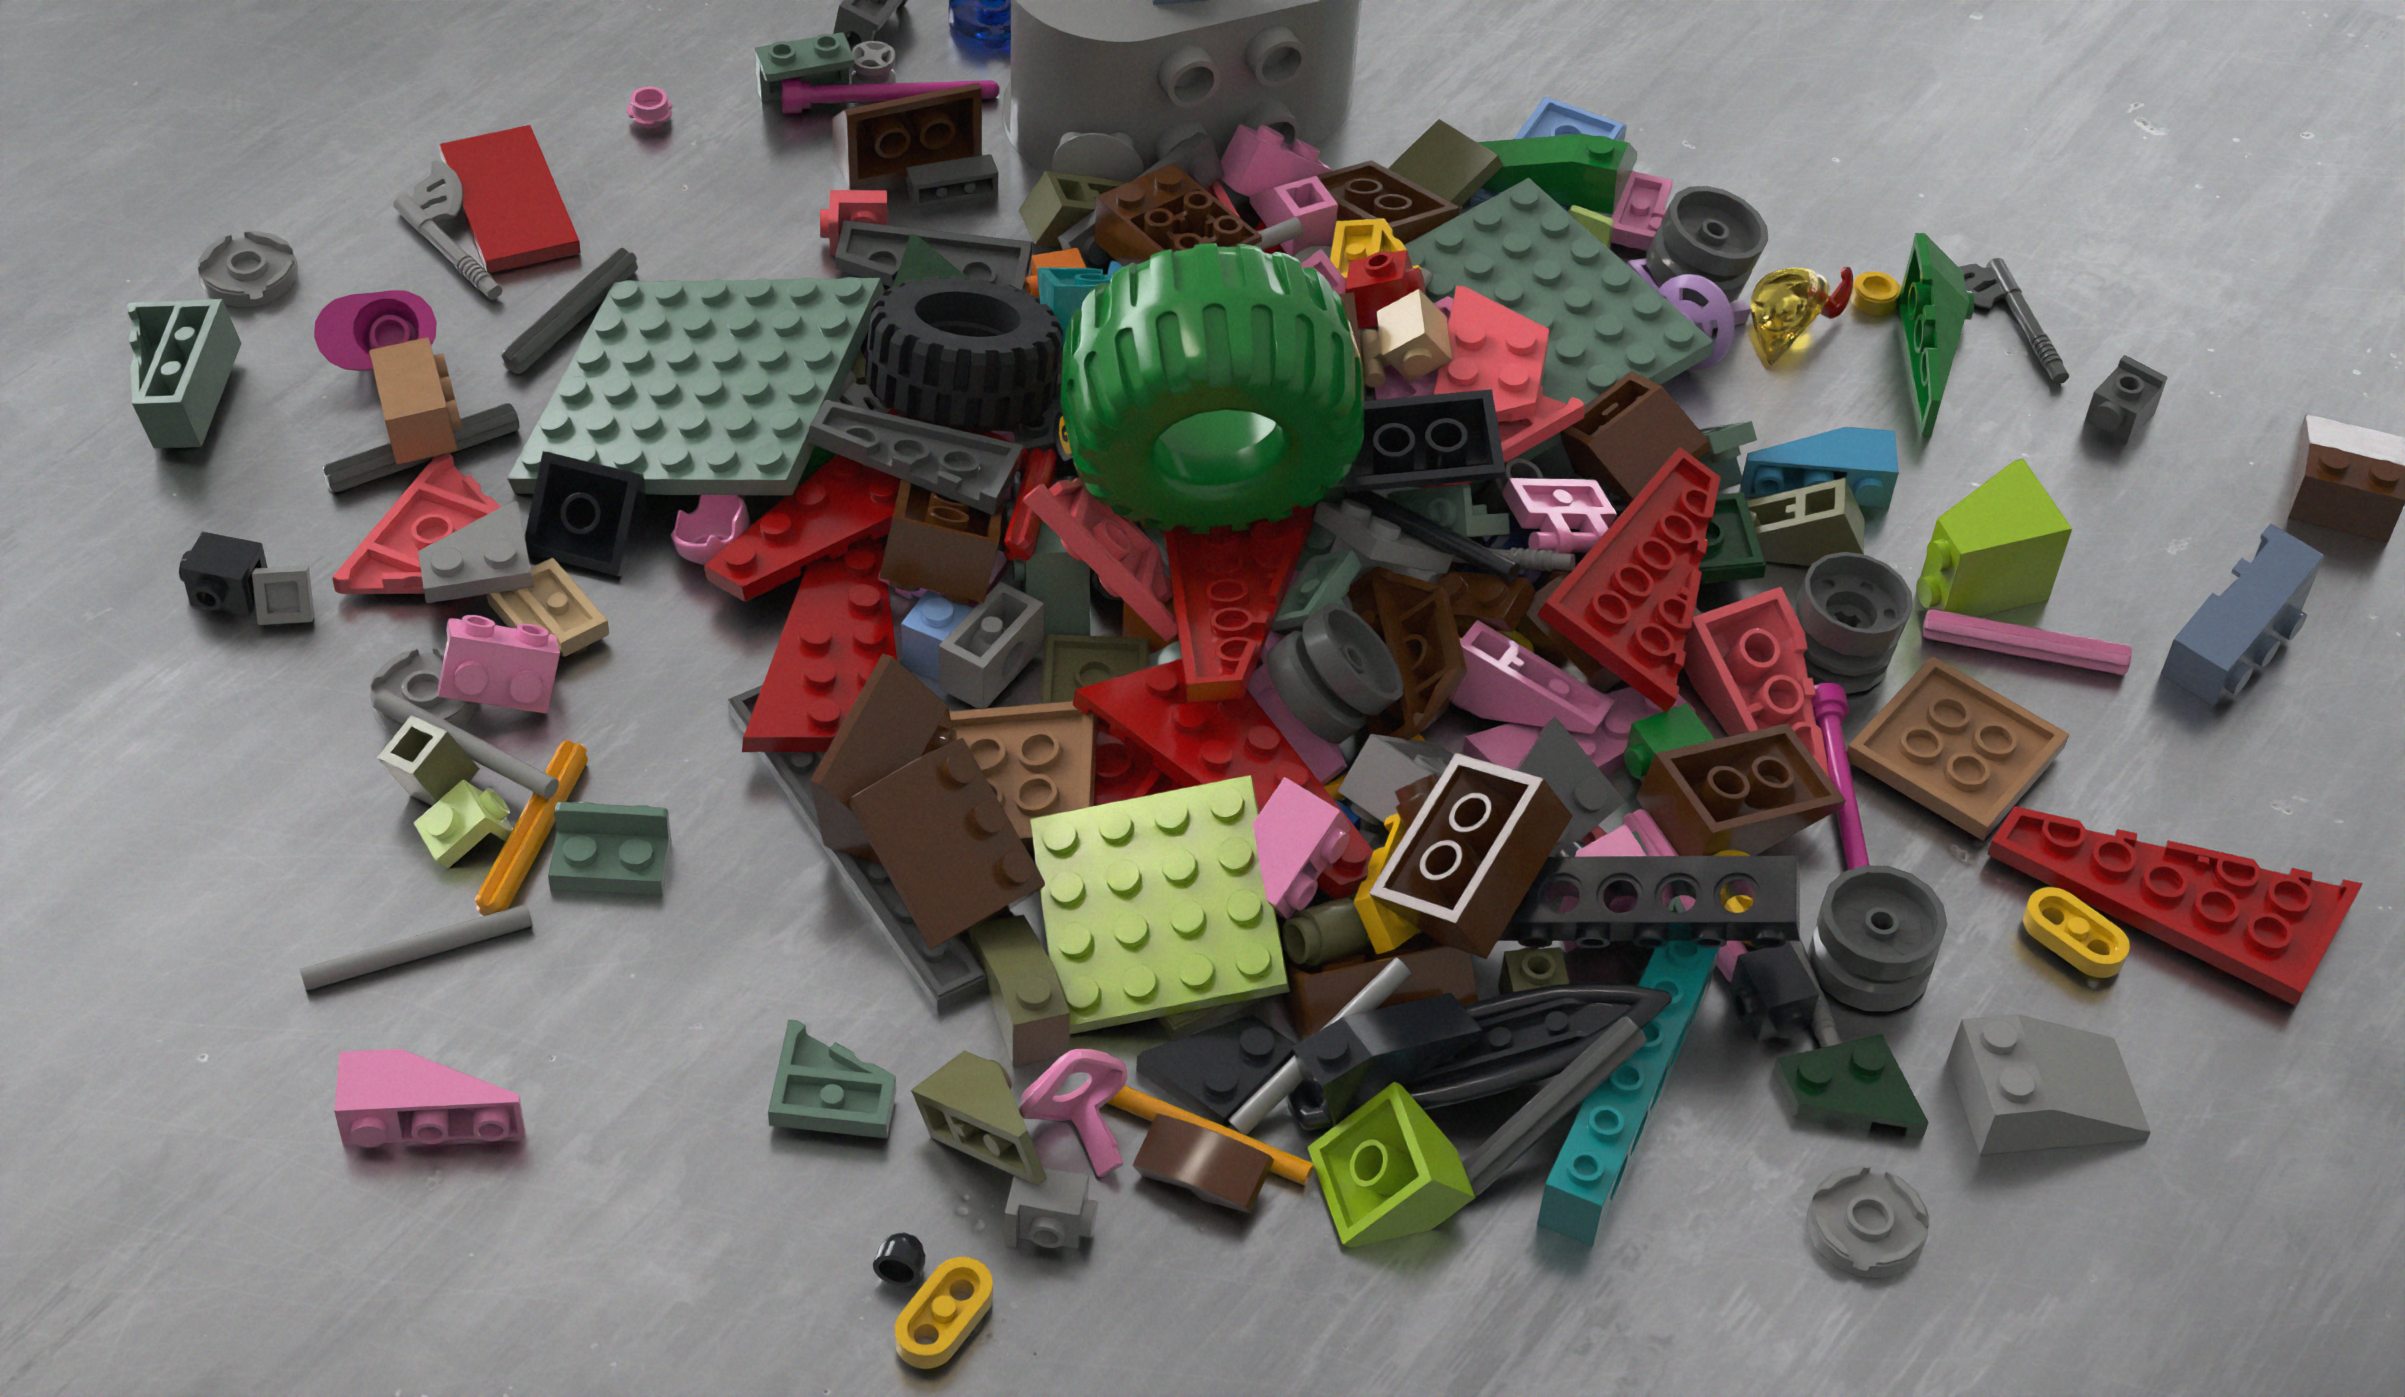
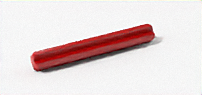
M1036 448L1030 453L1004 539V544L1006 545L1004 555L1010 561L1019 558L1026 562L1033 555L1042 519L1023 499L1039 484H1044L1047 489L1052 487L1057 471V465L1055 464L1057 454L1052 449L1043 452Z

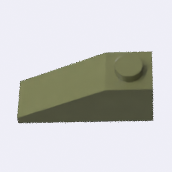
M1045 171L1019 208V212L1035 245L1062 248L1058 237L1096 209V196L1128 182Z
M1846 478L1747 501L1765 561L1811 566L1812 563L1829 554L1841 552L1864 554V517Z
M1025 915L985 922L969 930L979 965L987 976V989L1012 1066L1055 1058L1069 1052L1070 1012L1055 968Z
M964 1050L911 1090L931 1138L1037 1186L1047 1179L1029 1132L1010 1091L1012 1088L1010 1076L997 1061L987 1060Z

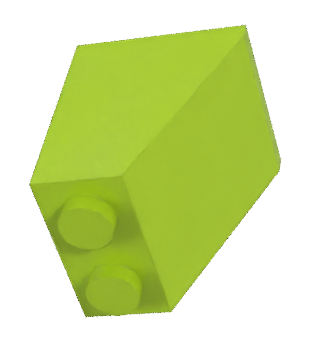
M2024 459L2011 462L1937 518L1931 541L1927 545V555L1921 576L1916 584L1918 598L1924 607H1928L1929 610L1936 609L1979 617L2049 600L2072 532V527Z

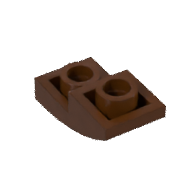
M1157 1113L1135 1158L1133 1167L1144 1177L1189 1188L1200 1200L1250 1213L1273 1165L1274 1159L1269 1154L1231 1137Z

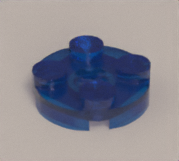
M949 0V26L968 38L982 41L983 45L987 48L1002 49L1011 40V0Z

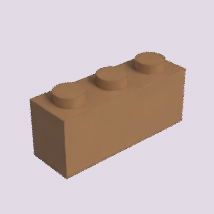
M429 337L369 350L396 465L458 451L453 432L463 430L444 354L433 355Z

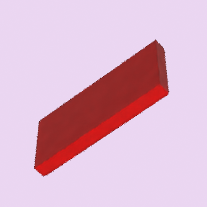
M531 125L439 144L443 163L456 172L462 184L463 200L461 209L488 273L581 253L579 238Z

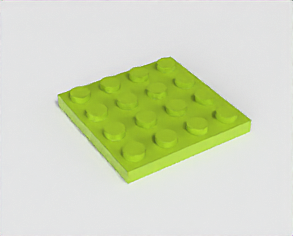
M1251 775L1030 819L1036 867L1045 881V886L1040 888L1049 959L1055 968L1070 1012L1069 1034L1290 992L1275 909L1266 900L1254 835L1253 822L1259 815Z

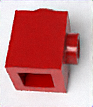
M1407 250L1392 253L1385 251L1377 252L1367 258L1352 260L1349 263L1345 291L1346 293L1354 292L1359 329L1378 326L1377 311L1418 289L1425 294V282L1422 271L1419 267L1413 268Z

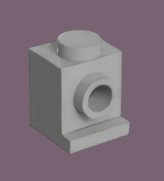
M1043 1167L1047 1179L1039 1186L1014 1175L1004 1213V1247L1016 1248L1018 1239H1025L1048 1248L1064 1246L1078 1249L1081 1236L1092 1237L1098 1201L1088 1199L1089 1175Z

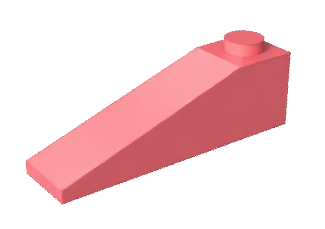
M1780 586L1694 616L1691 629L1685 638L1683 651L1686 652L1683 668L1693 688L1728 736L1788 723L1829 777L1822 729L1816 725L1812 706L1815 689L1813 678H1808L1804 652L1808 648L1805 632L1782 587Z

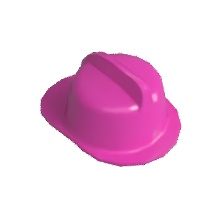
M389 290L352 294L334 299L322 308L315 321L314 339L319 352L330 363L345 370H373L369 350L429 337L432 346L436 338L437 321L428 303L421 296L409 291Z

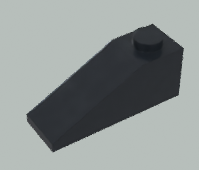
M1446 993L1342 1017L1295 1045L1292 1049L1305 1089L1332 1124L1336 1126L1393 1082L1402 1086L1406 1085L1484 1037L1480 1026L1452 993Z

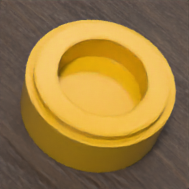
M1870 271L1862 273L1855 278L1850 298L1853 305L1864 313L1885 315L1891 313L1897 307L1901 289L1899 283L1890 275L1883 272Z

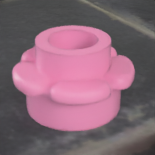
M652 86L635 90L630 97L631 103L627 107L628 116L634 118L635 123L649 129L661 126L672 115V103L668 100L666 92Z

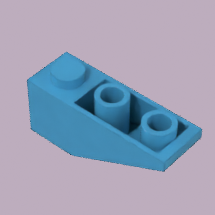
M1842 427L1747 453L1739 492H1744L1745 496L1761 498L1846 478L1858 506L1889 508L1899 474L1895 431Z

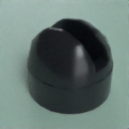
M905 1232L895 1233L887 1237L880 1245L874 1259V1272L882 1280L895 1286L909 1287L917 1284L925 1266L926 1254L923 1251L922 1243L916 1236Z

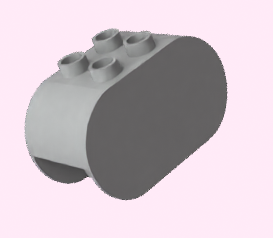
M1011 0V80L1004 92L1002 104V118L1006 134L1015 150L1028 163L1043 173L1051 171L1053 154L1060 145L1062 136L1068 132H1078L1081 134L1102 133L1107 135L1121 132L1129 135L1134 140V149L1142 159L1144 172L1197 132L1210 136L1218 159L1221 161L1239 124L1256 131L1260 125H1264L1282 134L1285 137L1283 142L1293 145L1295 139H1299L1314 146L1324 141L1342 125L1351 108L1362 0H1209L1153 5L1152 0Z

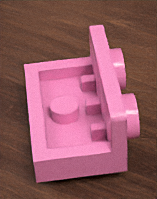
M477 615L463 616L462 620L448 619L446 628L448 639L438 684V697L548 713L560 656L555 635L549 634L547 629L533 624H519L516 629L497 626L494 621Z

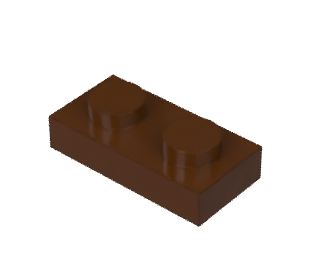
M1447 571V574H1442L1436 584L1448 591L1457 627L1471 628L1479 620L1495 631L1512 633L1536 593L1528 578L1517 577L1513 582L1509 583L1491 574Z

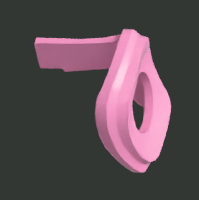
M1092 1049L1071 1050L1055 1061L1049 1069L1023 1092L1021 1096L1022 1104L1019 1108L1020 1114L1024 1119L1072 1120L1084 1143L1097 1177H1104L1110 1171L1123 1166L1122 1158L1117 1149L1118 1143L1102 1118L1099 1109L1124 1087L1128 1078L1126 1066L1122 1060L1102 1051ZM1082 1072L1089 1074L1087 1081L1077 1090L1065 1095L1055 1096L1070 1074Z

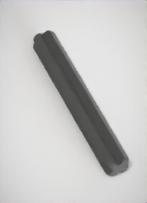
M618 248L501 352L503 366L515 374H522L605 300L614 282L626 281L638 270L636 255L633 252L629 253L625 248Z
M504 403L460 418L463 430L455 431L453 434L457 450L461 451L516 432L520 428L519 418L514 407L510 403ZM390 442L328 463L323 467V474L331 492L339 493L429 462L435 456L396 465Z
M1628 1017L1620 1018L1462 1162L1475 1196L1480 1195L1645 1045L1647 1041L1645 1034Z

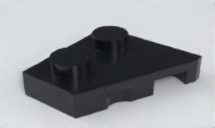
M1251 1014L1145 1050L1137 1056L1136 1071L1205 1119L1228 1127L1230 1125L1228 1119L1294 1056L1292 1047L1297 1044Z

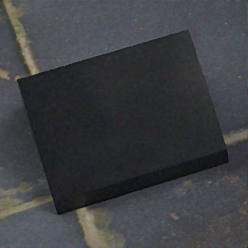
M543 451L525 532L527 553L546 559L554 558L558 562L622 576L649 527L644 474Z

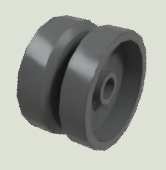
M1710 186L1687 187L1677 192L1670 202L1661 225L1646 252L1647 267L1655 281L1661 286L1671 278L1684 274L1703 276L1714 282L1724 292L1729 303H1732L1739 298L1752 273V269L1755 267L1768 242L1767 225L1759 212L1748 202L1727 190ZM1683 288V300L1693 301L1700 306H1705L1709 303L1699 292Z
M1329 602L1303 623L1302 632L1293 631L1267 652L1266 664L1268 671L1284 703L1295 717L1312 733L1330 743L1341 744L1367 723V715L1377 716L1403 695L1404 683L1398 665L1387 646L1358 614L1342 604Z
M1863 865L1841 873L1827 887L1808 949L1809 960L1817 981L1825 991L1840 1002L1865 1011H1893L1912 1004L1926 991L1948 925L1944 905L1929 885L1912 873L1890 866Z

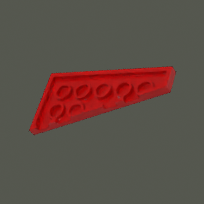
M894 408L886 413L899 416ZM963 429L964 432L1010 442L993 432H977L975 429ZM1024 448L1022 463L1018 471L1025 469L1028 463L1029 453ZM837 454L798 486L793 495L786 496L704 565L707 580L746 602L800 576L802 566L825 555L834 560L849 552L848 544L867 535L876 540L888 534L901 479Z
M1681 447L1673 453L1548 598L1537 614L1558 633L1564 635L1596 659L1602 666L1608 668L1666 713H1668L1678 697L1679 686L1676 684L1686 656L1683 648L1686 634L1692 626L1702 574L1699 571V567L1708 544L1705 536L1708 523L1713 518L1721 478Z
M867 535L848 544L849 552L834 560L825 555L807 564L743 736L742 752H827L881 655L892 656L897 660L888 584L878 580L884 557L881 537L873 540Z
M2017 806L2013 807L1992 839L1987 855L2052 887L2063 889L2081 901L2295 1006L2298 1005L2363 884L2345 879L2342 880L2340 886L2312 880V872L2291 868L2289 874L2260 868L2256 861L2251 858L2169 840L2165 847L2137 841L2138 833L2120 829L2116 830L2114 836L2086 830L2080 820Z

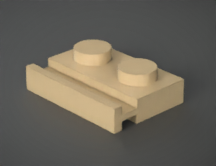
M554 558L530 568L533 587L487 594L488 604L509 628L516 629L519 624H533L547 629L549 634L556 636L559 651L563 657L610 635L608 620Z

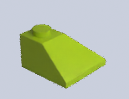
M1396 1082L1390 1084L1308 1146L1341 1242L1349 1248L1432 1230L1476 1198L1457 1149L1405 1088Z

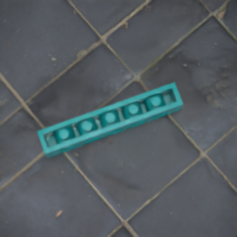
M1668 941L1667 946L1655 948L1638 986L1668 991L1672 996V1002L1641 1029L1647 1038L1645 1045L1585 1098L1545 1183L1537 1224L1588 1245H1594L1710 988L1720 947L1702 948L1693 945L1692 941Z

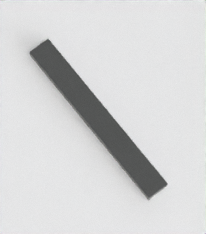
M762 685L728 699L729 713L744 734ZM757 752L936 1011H942L987 990L986 974L959 936L930 950L883 865L824 847L810 780L826 752Z

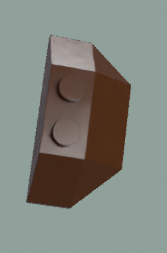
M1377 566L1351 584L1347 595L1352 602V611L1358 614L1376 632L1389 649L1398 665L1404 686L1403 695L1377 716L1367 715V727L1369 736L1370 734L1403 738L1408 741L1447 711L1467 673V667L1448 591L1439 585L1411 576L1397 574Z

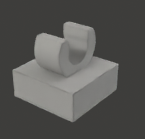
M309 565L254 569L252 579L258 625L313 621L314 607Z

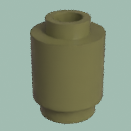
M1347 897L1296 911L1291 919L1285 921L1282 927V941L1288 956L1295 963H1306L1310 966L1361 952L1365 948L1368 939V933L1354 901Z

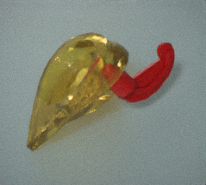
M1790 267L1776 270L1765 275L1756 284L1751 296V316L1759 345L1771 366L1819 314L1828 319H1834L1841 315L1847 307L1853 289V272L1850 267H1843L1841 269L1842 282L1831 296H1829L1830 286L1825 277L1806 268Z

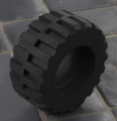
M936 276L925 277L923 281L918 282L915 280L905 281L899 287L893 286L886 290L871 308L865 364L866 383L874 397H877L883 406L887 409L894 408L897 414L904 418H915L921 422L963 431V429H975L977 432H991L995 428H1001L1003 431L1015 429L1019 423L1027 425L1035 421L1053 403L1056 394L1063 330L1050 307L1046 304H1040L1038 298L1029 293L1021 294L1017 288L1008 285L999 286L992 284V281L978 279V281L965 280V277L951 276L950 279H939Z

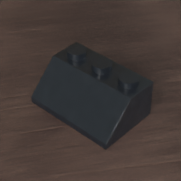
M1492 389L1364 401L1363 444L1357 459L1351 463L1350 471L1342 483L1347 493L1505 478L1506 471Z

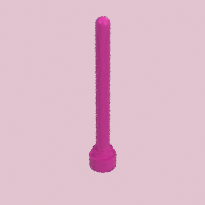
M800 77L781 80L783 114H802V109H811V104L885 102L974 83L980 84L982 99H993L999 95L1000 87L997 82L992 80L810 86L809 81H801Z
M1821 683L1814 686L1815 696L1812 698V706L1816 725L1822 729L1830 780L1846 800L1843 808L1836 812L1847 868L1851 870L1870 864L1841 727L1845 722V717L1848 715L1849 707L1846 693L1842 686L1835 683Z

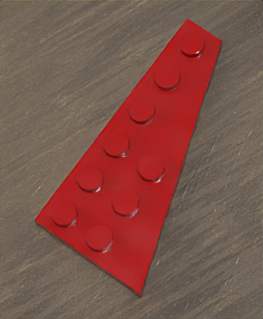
M1316 503L1308 508L1297 505L1293 507L1291 516L1272 524L1268 519L1252 522L1251 529L1240 532H1231L1230 527L1209 528V534L1197 535L1189 534L1186 527L1174 526L1170 532L1163 531L1187 703L1201 701L1219 703L1226 699L1243 698L1314 524L1313 518L1317 510Z
M1181 659L1075 689L1072 704L1075 708L1086 716L1092 712L1096 713L1110 724L1109 733L1123 743L1129 740L1134 741L1153 756L1152 765L1184 788L1251 775L1260 814L1283 778L1286 777L1339 809L1352 827L1348 832L1350 835L1349 842L1345 851L1336 862L1327 863L1316 880L1318 882L1317 887L1335 900L1357 894L1361 882H1364L1367 878L1368 864L1373 854V849L1247 689L1243 698L1226 699L1219 703H1206L1203 701L1187 703Z

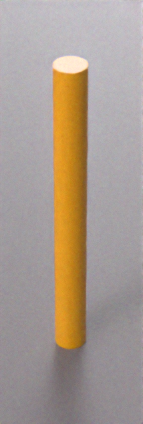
M1126 1085L1107 1102L1112 1106L1151 1122L1154 1121L1158 1113L1210 1129L1269 1154L1274 1159L1270 1172L1304 1186L1307 1185L1311 1178L1314 1163Z

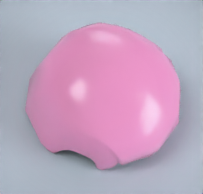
M700 495L698 507L695 511L687 514L683 510H679L675 529L671 534V539L678 554L687 561L705 565L746 531L751 524L742 496Z

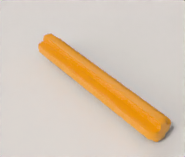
M569 740L559 744L544 772L558 779V789L549 799L534 792L532 793L475 897L477 911L483 916L509 908L555 823L554 812L556 803L567 801L588 762L587 748L583 744H575Z

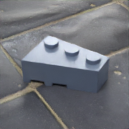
M2271 523L2261 534L2260 539L2262 540L2254 560L2250 563L2241 558L2231 572L2238 578L2220 596L2212 592L2173 639L2161 671L2163 676L2213 707L2229 691L2235 695L2238 694L2249 680L2253 668L2257 664L2265 667L2278 650L2280 641L2284 637L2292 640L2300 631L2307 618V614L2302 609L2324 554Z

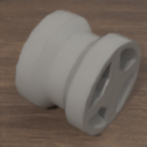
M866 41L852 49L854 56V71L851 74L852 84L896 83V73L893 70L895 66V51L890 45L880 41Z

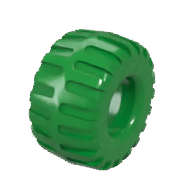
M1216 243L1196 244L1192 249L1173 252L1172 249L1161 251L1151 255L1148 261L1138 265L1130 263L1112 274L1110 283H1100L1090 290L1082 302V307L1075 310L1066 330V341L1063 345L1061 408L1075 469L1082 481L1085 482L1091 495L1099 503L1106 506L1111 505V509L1115 514L1133 522L1143 517L1148 527L1170 532L1174 526L1186 527L1189 534L1197 535L1209 534V528L1230 527L1231 532H1240L1251 529L1252 522L1268 519L1272 524L1286 519L1292 515L1293 507L1297 505L1308 508L1325 497L1327 488H1334L1345 479L1350 471L1351 463L1357 459L1364 439L1363 363L1343 300L1335 290H1332L1327 279L1314 268H1302V264L1297 258L1281 252L1273 254L1264 253L1260 247L1253 245L1237 244L1236 247H1217Z

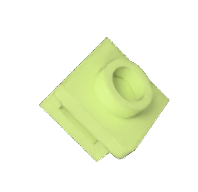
M464 779L414 822L435 861L447 868H450L490 832L507 841L513 830L506 818L510 814V809L505 801L492 789L487 788L483 792Z

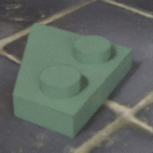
M788 1019L768 1109L769 1126L887 1138L896 1095V1076L874 1063L860 1061L854 1052L836 1042L831 1047L807 1035L805 1024L797 1020Z

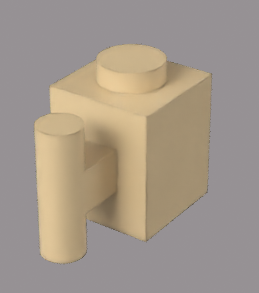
M1420 289L1377 311L1379 332L1369 329L1360 334L1364 378L1366 385L1370 387H1378L1385 382L1384 368L1392 365L1409 382H1412L1452 361L1447 318Z

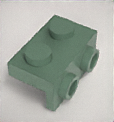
M843 32L821 34L812 38L789 42L780 41L771 45L754 47L757 91L762 102L782 99L781 80L800 77L801 81H809L810 86L850 84L849 68L854 67V56Z

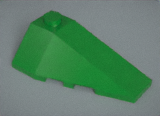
M1574 134L1478 142L1496 153L1503 164L1481 187L1482 189L1503 192L1529 178L1558 204L1566 206L1576 205L1587 210L1613 215L1637 160V151L1630 143L1613 140L1606 136Z
M1915 233L1897 308L1921 435L1932 436L1964 321L1970 320L1973 315L1974 294L1966 289L1963 271L1925 233Z

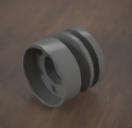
M1841 552L1825 555L1810 566L1793 610L1805 632L1808 648L1804 652L1808 678H1813L1814 685L1835 683L1842 686L1845 693H1854L1868 690L1882 681L1913 609L1911 590L1903 577L1889 565L1868 555Z

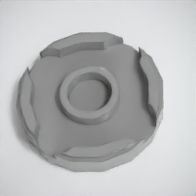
M260 231L244 232L245 237L232 240L231 235L219 238L208 246L198 259L199 281L202 289L209 298L222 299L225 305L238 308L261 306L279 299L291 290L298 278L297 260L293 254L292 247L287 241L275 234Z
M432 648L433 653L419 654L418 649L403 652L386 661L374 674L371 682L372 691L370 699L375 719L386 731L396 734L403 726V723L374 708V700L382 690H387L458 728L465 726L477 712L479 703L438 697V684L445 649Z
M1854 1166L1835 1171L1819 1183L1807 1212L1808 1233L1818 1252L1835 1267L1857 1277L1882 1279L1903 1273L1918 1261L1928 1237L1929 1215L1920 1195L1901 1177L1887 1171L1884 1176L1869 1172L1871 1167Z

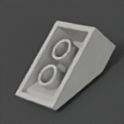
M1370 734L1339 787L1338 792L1353 801L1350 808L1356 815L1372 824L1379 825L1380 822L1385 823L1386 818L1390 815L1398 813L1395 807L1400 803L1395 794L1396 790L1436 773L1440 779L1454 755L1437 743L1411 739L1407 741L1403 738Z
M2019 1014L1961 1019L1947 1061L1980 1155L2149 1138L2151 1133L2115 1038Z

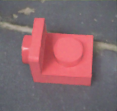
M830 190L829 209H820V237L829 238L830 256L836 255L844 220L888 225L886 190Z

